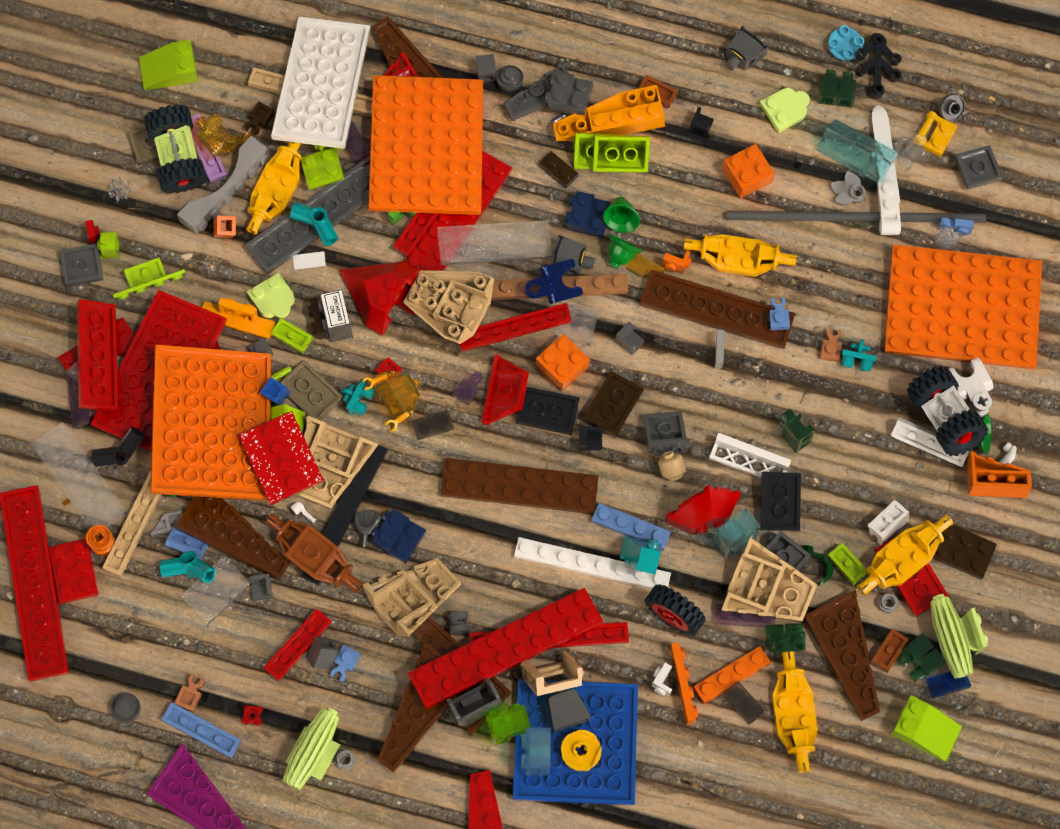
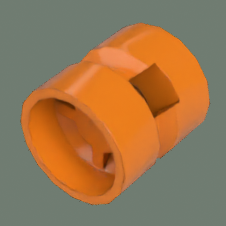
M93 526L86 534L87 544L96 555H109L116 540L106 526Z

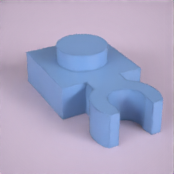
M941 218L939 229L951 230V233L966 236L971 234L974 221Z
M774 297L771 299L770 305L774 310L769 311L770 330L790 329L789 309H783L786 302L784 297L781 298V304H776Z
M343 645L334 661V664L338 665V667L331 671V678H334L336 673H341L342 676L339 681L343 683L346 679V670L350 672L354 670L361 657V653Z

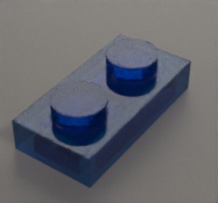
M951 671L926 678V684L932 699L971 687L968 676L954 679Z

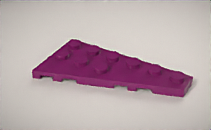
M181 744L147 795L197 829H246L186 747Z

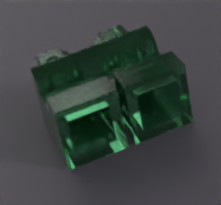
M827 69L821 81L818 104L834 106L836 101V106L852 108L855 100L856 80H853V73L843 72L842 78H836V71Z
M791 409L781 415L782 420L779 422L783 429L782 437L794 452L797 453L811 443L815 430L811 425L805 428L800 422L801 413L796 416Z
M783 624L765 625V644L769 652L806 650L803 624H785V632Z
M924 633L907 645L897 659L903 668L910 662L915 667L909 673L914 682L923 678L927 679L946 664L945 659L936 648L931 651L934 646Z

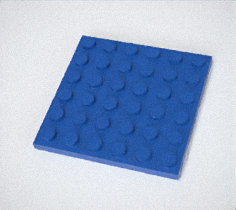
M518 679L513 800L634 806L638 684L582 682L581 686L566 689V691L576 689L591 718L588 722L554 733L548 698L554 696L555 693L537 696L523 679ZM545 680L547 684L559 682L553 680ZM577 730H587L593 733L601 746L600 760L589 771L580 772L572 770L562 760V742L568 734ZM584 746L576 747L577 755L581 756L587 753L584 750Z

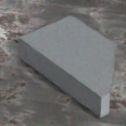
M717 330L714 369H721L723 366L724 330Z
M184 510L164 513L157 526L151 531V536L156 537L169 534L173 527L176 528V524L183 515Z

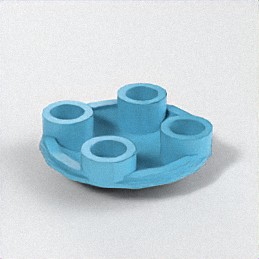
M846 25L833 31L828 39L830 52L836 58L847 61L855 59L856 51L859 48H863L864 38L857 31Z

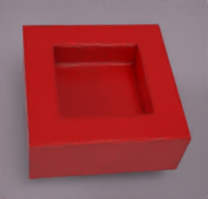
M93 220L85 221L88 239L91 244H96L98 237H101L99 226H95Z
M387 357L375 369V372L379 376L387 374L388 378L385 381L390 384L402 372V368Z

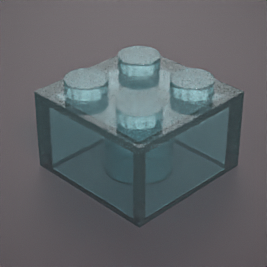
M744 508L715 530L712 542L726 559L730 556L734 558L742 551L741 548L747 544L750 537L755 541L757 540L756 537L759 534L760 524Z
M526 727V733H522L521 749L526 750L525 754H521V769L525 770V775L549 776L551 728Z

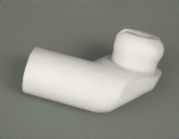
M1008 442L1003 447L1006 455L999 461L1003 464H1011L1016 455V446Z

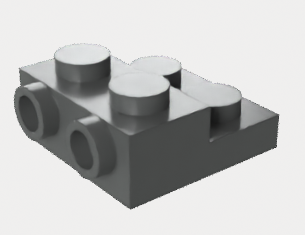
M557 71L556 76L551 77V92L547 91L545 97L549 110L585 116L594 86L593 81L575 78V74Z
M682 411L644 414L648 453L659 456L667 451L681 453L687 449Z
M781 530L777 535L773 533L767 540L768 546L766 548L798 571L811 556Z

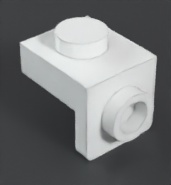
M666 662L663 667L658 666L653 675L656 678L652 687L661 696H670L672 692L671 688L663 684L672 668Z

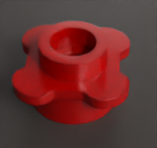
M244 706L242 723L244 725L255 724L259 726L262 723L260 719L263 712L262 707Z

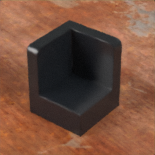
M698 107L691 122L689 133L706 139L714 119L702 115V108Z
M579 427V451H601L602 427Z

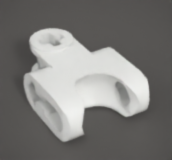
M977 357L969 363L970 377H961L954 368H949V370L959 384V387H957L958 392L969 409L977 411L983 417L992 405V399L987 391L993 389V383L982 361Z

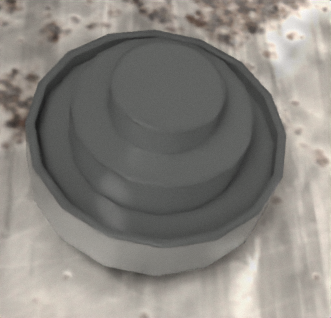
M504 66L497 73L498 86L504 91H516L523 84V73L516 66Z
M956 94L945 95L938 107L940 116L948 121L958 120L965 111L963 98Z
M121 693L113 699L110 709L117 721L129 723L139 716L141 704L135 695Z

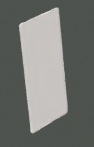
M324 251L293 256L294 270L326 266Z

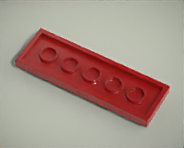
M79 299L77 301L79 408L116 412L118 411L116 305Z

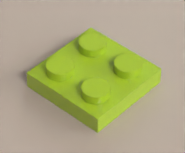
M335 147L304 156L301 159L309 190L345 179Z

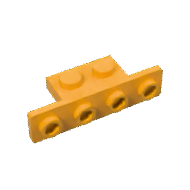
M220 298L218 305L205 301L202 306L206 310L227 319L225 327L262 338L270 339L271 331L275 327L274 321L258 317L257 308L253 305L241 304L231 298Z

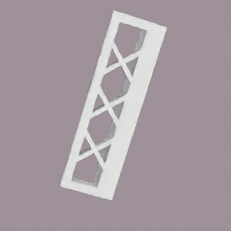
M718 433L709 457L710 460L760 479L762 472H769L773 469L787 472L791 462L790 459ZM717 448L725 449L728 456L724 458L715 456ZM741 455L746 463L736 464L733 457ZM755 462L762 463L764 470L757 472L753 470L751 464Z

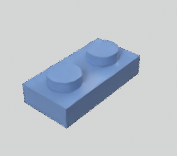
M174 527L165 543L166 546L184 553L193 551L199 559L203 558L209 546Z

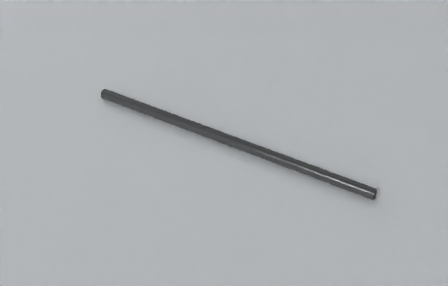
M726 211V220L880 222V212ZM900 213V222H941V218L971 220L974 223L986 222L985 213Z

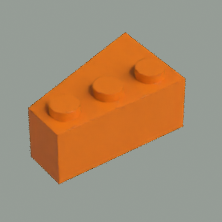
M970 452L966 461L969 496L1028 497L1032 488L1030 470L1009 463L1003 464L994 461V458H985L976 455V452Z

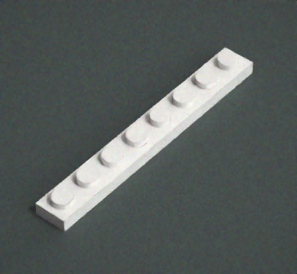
M520 537L518 538L514 558L651 590L656 584L668 587L671 576L670 572L657 570L656 575L635 570L629 565L630 563Z

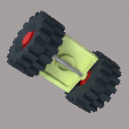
M175 104L174 106H162L159 109H153L152 112H148L144 116V122L148 137L155 139L161 164L160 169H157L161 191L165 193H180V191L186 192L189 189L193 190L195 187L205 184L207 178L203 162L197 158L191 134L194 126L189 108L184 105L179 106Z

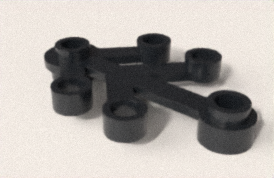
M880 33L872 34L869 38V44L864 48H859L855 53V58L862 61L869 52L874 50V56L864 64H859L855 69V74L858 77H863L867 70L874 66L873 85L868 91L869 96L873 99H880L885 92L884 86L881 84V68L889 75L890 80L893 82L899 81L902 76L899 70H893L882 58L883 52L893 66H897L902 60L899 54L893 53L886 46L887 40Z

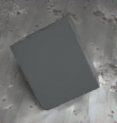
M494 54L476 56L478 80H483V83L497 82Z
M628 322L616 334V342L633 355L644 344V340L634 332L635 326Z
M269 574L249 577L253 601L273 599L272 582Z
M314 637L307 654V659L313 668L330 670L339 650L332 639Z

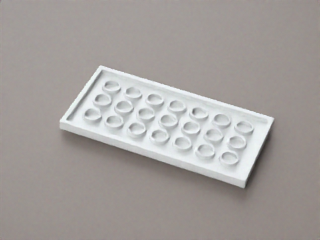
M307 17L298 18L271 134L273 140L345 149L370 34V25Z

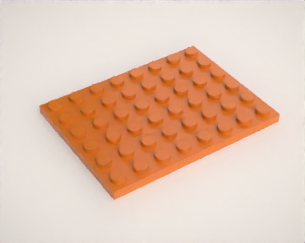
M373 75L369 211L481 215L483 80Z
M893 244L884 353L970 362L978 357L983 364L1035 370L1037 367L1042 261Z
M155 345L150 494L268 501L239 438V434L270 421V400L261 395L260 392L271 377V354Z

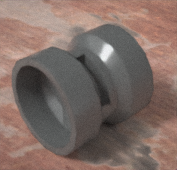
M456 611L448 614L449 622H451L450 635H464L470 632L469 625L466 622L468 619L466 611Z

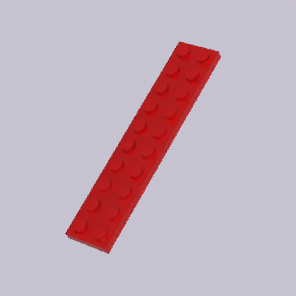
M482 151L481 215L440 214L404 262L419 270L444 271L511 173L512 167ZM406 284L394 305L414 316L415 313L403 303L411 289Z
M38 485L0 493V502L28 681L33 682L70 674L40 488Z
M584 587L408 672V677L427 710L486 681L487 678L503 673L521 664L522 661L531 659L603 624V619Z

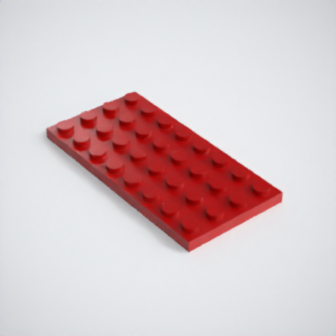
M158 290L117 370L118 411L107 412L97 410L90 425L120 439L125 437L131 427L138 428L146 436L139 447L152 452L155 345L213 349L227 319Z

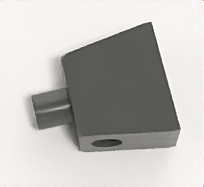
M576 689L556 691L554 696L548 698L554 733L590 721L591 716Z

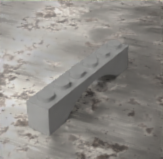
M250 136L239 148L237 165L228 181L209 196L189 201L177 214L179 222L196 235L207 227L208 222L219 214L220 209L232 200L233 195L237 191L242 190L245 182L255 176L257 169L267 163L270 157L268 148Z

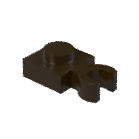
M258 101L249 115L251 121L246 123V131L250 127H255L253 133L257 135L260 131L259 126L263 125L266 127L274 115V109Z

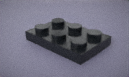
M526 387L523 407L517 413L516 424L572 435L580 397Z
M762 472L760 530L799 532L801 473Z

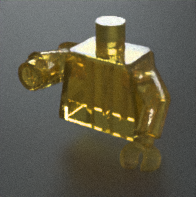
M216 113L209 116L208 119L202 116L196 121L200 128L196 135L213 156H227L239 142L244 144L252 134L242 133L241 138L238 135H231L221 125L223 119Z

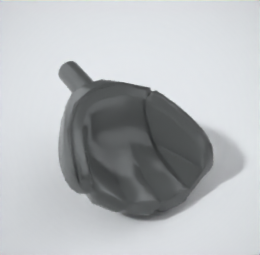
M365 510L354 515V527L359 533L363 534L361 544L363 547H366L367 535H372L381 520L380 514L375 510Z

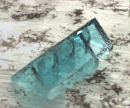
M837 119L827 127L816 149L862 177L867 176L877 183L882 182L899 155V152Z

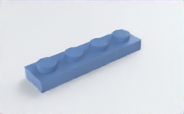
M601 503L598 504L591 520L592 523L624 536L645 541L648 538L658 540L659 544L662 545V551H664L671 531Z
M172 702L161 719L168 725L231 759L242 742L237 737Z

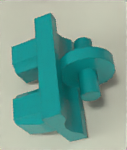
M860 339L859 344L851 343V348L857 349V352L845 349L841 351L843 356L842 366L853 368L854 359L857 358L862 359L860 370L870 371L873 362H876L877 356L862 353V351H870V346L864 345V339Z
M362 378L357 387L351 384L349 389L343 388L341 391L345 396L343 402L348 403L346 407L348 410L347 414L351 416L354 413L364 416L367 404L360 401L362 397L371 400L375 394L374 388L364 390V388L370 386L367 385V381L361 383Z

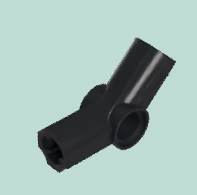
M131 427L118 446L93 449L91 457L95 467L112 464L125 465L146 436L140 429ZM118 451L124 452L126 457H121Z

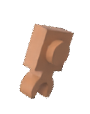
M828 328L826 332L828 340L823 339L820 359L839 362L842 342H837V340L840 338L841 330L838 329L837 335L833 336L830 333L831 328Z
M191 674L188 680L189 687L182 686L174 704L194 713L202 696L198 689L204 686L205 680L201 678L198 684H194L195 675Z

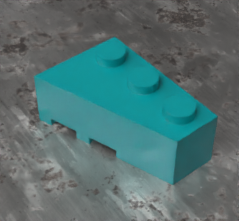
M624 536L619 559L624 560L625 563L630 561L629 565L635 570L656 575L662 545L659 544L658 540L651 538L645 541Z

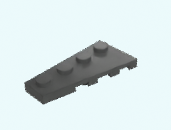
M563 62L557 65V68L552 72H547L542 79L533 82L528 89L522 90L504 103V108L511 121L548 107L545 97L547 91L551 92L552 89L550 87L551 77L556 76L557 71L568 73Z

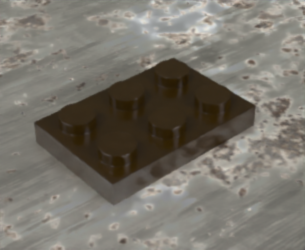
M611 371L582 417V420L595 427L601 426L602 431L616 438L643 394L644 388Z
M953 524L941 533L944 541L938 545L932 559L982 580L997 544Z

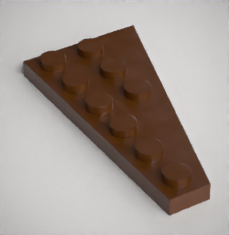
M424 642L415 669L443 655L427 642ZM409 680L378 761L392 773H395L449 708L447 700L426 710ZM459 694L451 697L450 699L453 700L457 698Z

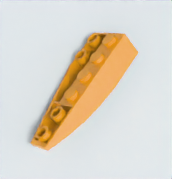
M653 85L620 92L587 107L585 116L572 114L554 122L553 127L556 141H574L575 133L627 135L665 127V118L658 86Z

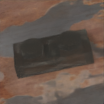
M449 410L412 420L417 441L454 430Z
M736 681L723 693L724 697L748 725L765 712L740 681Z

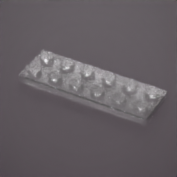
M549 221L437 227L440 265L552 258Z
M63 422L31 443L34 450L90 528L96 525L108 527L127 514L123 505Z

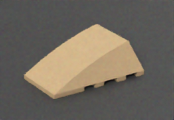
M307 415L304 438L324 482L302 491V494L296 495L331 509L379 444L327 425L325 422Z
M750 537L742 551L728 586L721 611H735L738 613L803 621L817 583Z
M438 558L413 566L414 569L406 572L404 570L399 571L397 575L390 578L385 576L373 584L368 582L362 585L375 612L397 636L409 637L461 585L458 578Z

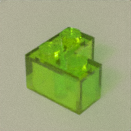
M513 704L508 706L507 710L500 711V709L489 711L488 715H485L492 746L509 742L511 737L531 732L525 705Z

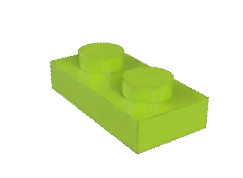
M280 318L271 331V336L302 354L313 340V336Z
M843 543L827 556L853 586L868 574L864 565Z

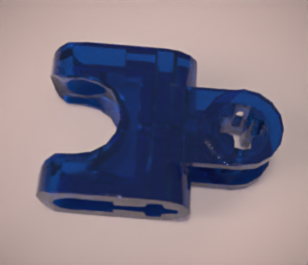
M569 259L539 268L542 277L530 280L525 285V294L531 299L547 296L549 304L583 295L584 292L581 287L569 288L562 281L564 272L575 267V260ZM532 284H534L535 287H539L537 294H534V292H530Z

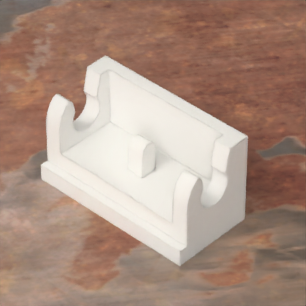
M894 500L868 524L870 535H875L880 545L886 543L909 521V511Z

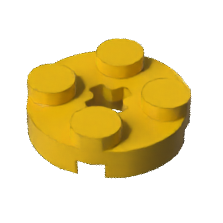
M577 730L564 738L561 745V755L563 762L570 769L580 772L589 771L600 760L601 746L593 733L587 730ZM582 745L587 753L579 756L575 749L576 747L580 748Z

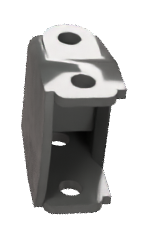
M487 678L486 683L453 700L447 699V704L457 725L465 727L496 711L501 705V699L490 678Z

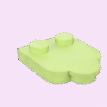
M785 88L761 100L759 105L779 133L804 120L810 98L803 91L795 92L791 88Z
M279 273L247 291V295L265 318H272L274 316L278 318L287 317L291 306L295 302L293 292Z

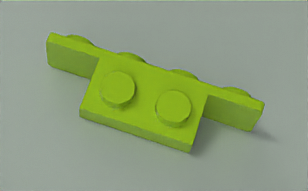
M160 257L124 269L130 288L113 293V298L118 297V300L129 297L128 293L136 291L138 294L146 291L147 286L154 284V287L163 285L165 284L164 280L172 278V281L183 277L182 274L185 273V270L183 268L166 274Z

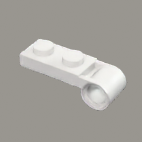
M878 182L880 235H900L901 222L897 182Z

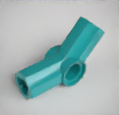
M297 202L293 204L290 219L312 225L324 246L333 245L339 240L324 208H313ZM317 217H323L320 221L315 220Z
M193 551L183 553L180 558L162 560L159 565L162 577L185 574L187 577H195L203 583L207 582L209 584L214 580L217 573L214 567L200 560Z

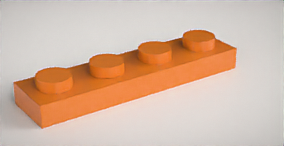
M679 642L673 643L670 646L686 725L695 723L698 711L696 705H692L691 698H694L692 686H688L687 679H690L688 667H684L683 660L686 659L684 648H680Z
M761 646L698 683L693 689L702 703L706 704L770 665L771 661Z

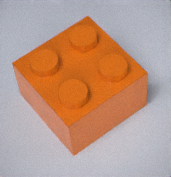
M756 144L724 159L722 167L723 172L740 199L771 184L775 174Z
M564 334L536 358V367L561 391L565 390L586 371L590 364V359Z

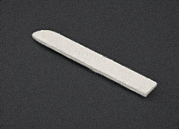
M877 105L873 108L872 126L880 182H897L889 118L886 110L882 106ZM897 183L898 201H899V203H900L898 183Z

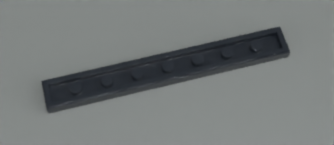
M378 445L347 486L322 534L338 547L388 452V449ZM303 571L302 579L317 586L320 585L321 581L315 580Z

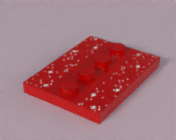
M292 411L239 434V438L270 506L324 482Z

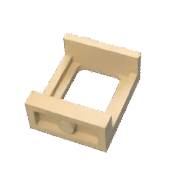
M566 650L562 651V662L536 668L529 659L521 662L522 679L537 696L582 685L583 668L581 665H578ZM561 673H567L571 677V679L547 684L544 680L545 677Z

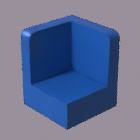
M270 377L260 392L261 395L274 402L277 406L282 405L291 393L285 385Z

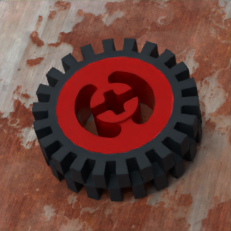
M656 584L645 598V605L649 607L648 609L655 616L660 617L659 620L665 621L666 625L672 626L676 631L678 629L682 634L695 636L706 621V617L699 607L694 606L695 604L692 601L689 602L688 598L681 596V593L678 591L675 592L674 589L668 588L665 585Z

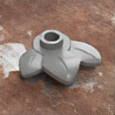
M846 172L844 181L831 183L832 191L838 195L835 202L840 205H849L852 202L859 203L866 197V190L861 186L860 178L852 172Z

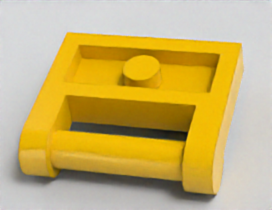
M928 111L926 120L918 135L914 136L912 143L941 158L958 126L939 117L935 112ZM932 123H934L937 127L927 142L924 140V137Z

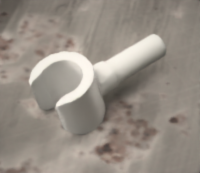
M296 502L291 506L295 515L302 512L312 523L316 521L305 510L301 502Z

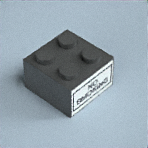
M343 290L320 294L321 301L318 302L326 337L330 336L331 342L353 338Z

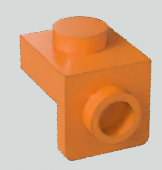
M686 251L683 259L665 253L662 267L667 271L683 274L684 269H688L692 258H689L690 251Z

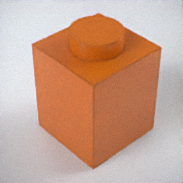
M216 216L214 218V237L233 238L236 235V216Z

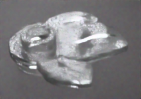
M915 134L911 137L902 136L897 139L895 143V149L898 152L897 159L903 168L909 170L913 161L917 163L927 161V152L923 148L927 139L920 134ZM907 143V148L903 149L902 144Z

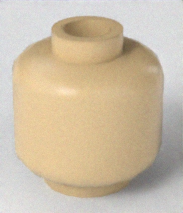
M673 451L663 453V457L658 461L662 477L669 481L682 478L686 471L682 456Z

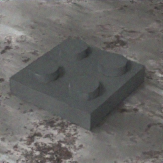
M990 145L956 154L954 157L967 190L1001 181L1003 178Z
M97 243L60 250L66 287L104 280Z

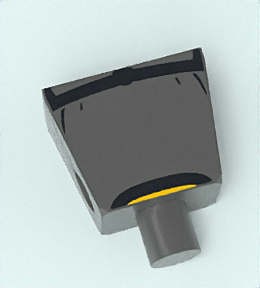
M741 26L727 47L726 57L729 59L725 62V66L731 71L737 66L747 70L767 55L769 46L744 26Z
M558 235L550 265V274L580 276L582 267L593 269L595 258L585 256L586 246L584 244Z

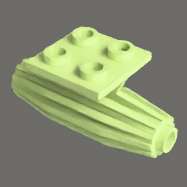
M944 594L932 597L933 601L930 602L933 627L943 658L954 679L973 674L970 650H972L973 655H977L987 647L988 643L985 632H982L980 626L981 617L979 613H976L975 608H972L960 618L949 597H945Z
M330 707L322 708L308 727H304L285 761L288 765L282 779L284 783L297 790H301L311 776L320 781L322 780L340 747V744L332 741L339 721V717L336 716L338 714L337 711Z

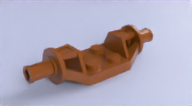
M274 513L269 517L275 522L268 518L266 519L265 523L278 532L276 541L279 542L284 556L315 580L334 584L336 588L344 583L356 594L360 591L355 584L362 588L364 583L351 574L353 565L348 563L342 550L315 528L309 524L295 522L294 519H290L285 523Z

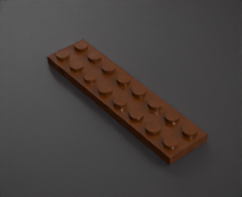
M655 270L650 271L640 302V306L785 349L795 316L794 312L789 311V330H770L769 311L774 310L770 305Z
M445 458L440 496L594 514L599 475Z

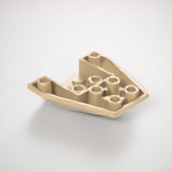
M420 270L403 303L440 336L461 344L474 336L490 306L494 278L472 271Z

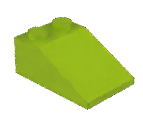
M190 39L172 42L139 57L144 91L198 82L194 52Z
M910 695L891 735L946 762L962 726L930 704Z

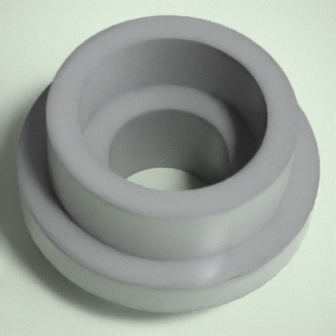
M885 593L879 598L878 605L883 612L892 613L898 607V599L891 593ZM885 601H890L891 606H886Z
M341 750L336 754L335 763L342 770L351 769L355 764V756L350 750ZM348 757L349 762L346 764L342 763V758Z

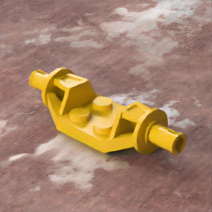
M289 142L287 147L279 146L277 153L266 164L251 194L250 207L247 210L252 216L246 227L249 233L253 231V234L256 235L262 222L269 223L273 218L286 211L300 182L299 162L302 157L297 150L301 143ZM269 207H272L269 212H266Z
M705 234L702 240L685 238L684 250L699 251L702 254L701 259L708 262L717 271L752 277L770 270L775 271L778 264L795 266L797 254L781 253L778 244L774 246L757 239L724 234L712 236ZM708 250L718 253V256L716 258L706 253L705 251ZM761 260H772V261H773V263H767V264H761V265H760Z
M944 514L934 524L925 520L923 524L903 531L876 553L871 566L866 569L869 577L857 585V589L859 591L862 590L861 594L865 596L876 586L884 590L887 587L905 583L932 560L938 545L944 541L941 533L953 524L952 519L948 520L949 516Z
M790 651L789 654L788 652H783L784 670L777 673L778 680L772 695L777 737L787 748L788 754L796 755L798 773H803V771L804 773L810 772L808 753L815 751L814 743L818 732L813 693L804 676V670L796 669L795 653L793 651ZM784 678H786V688H784ZM790 737H793L795 747H793Z

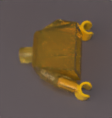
M388 370L375 375L373 379L365 378L361 383L364 381L370 383V387H366L364 390H369L373 387V384H378L375 387L392 418L396 417L394 420H386L384 426L391 422L393 427L388 431H395L398 423L402 424L414 415L417 406L416 401L420 398V393L417 389L420 388L421 384L417 378L411 379L409 374L401 375L400 372Z

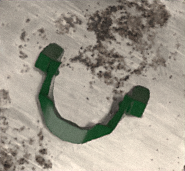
M800 546L812 557L818 559L824 567L822 579L815 582L817 586L829 581L833 575V565L826 555L814 552L813 546Z

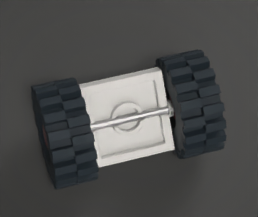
M940 365L939 367L933 366L931 370L928 368L924 373H919V377H915L913 383H909L908 386L910 388H907V394L915 407L921 412L924 411L937 430L936 439L945 453L949 456H959L960 453L963 455L966 454V451H972L973 447H978L980 445L979 442L985 440L984 437L988 435L987 432L989 430L979 413L975 410H970L959 394L957 388L959 384L951 371L946 366Z

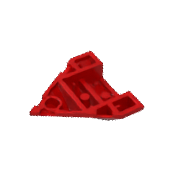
M402 261L339 269V272L366 327L384 335L392 321L388 316L405 285L407 284L411 287L420 270Z
M707 485L703 488V491L694 494L678 506L679 509L668 512L665 521L667 524L691 535L695 533L697 535L704 534L708 531L707 529L713 527L720 529L728 523L740 498V490L732 491L729 488L723 487L712 488L711 485Z

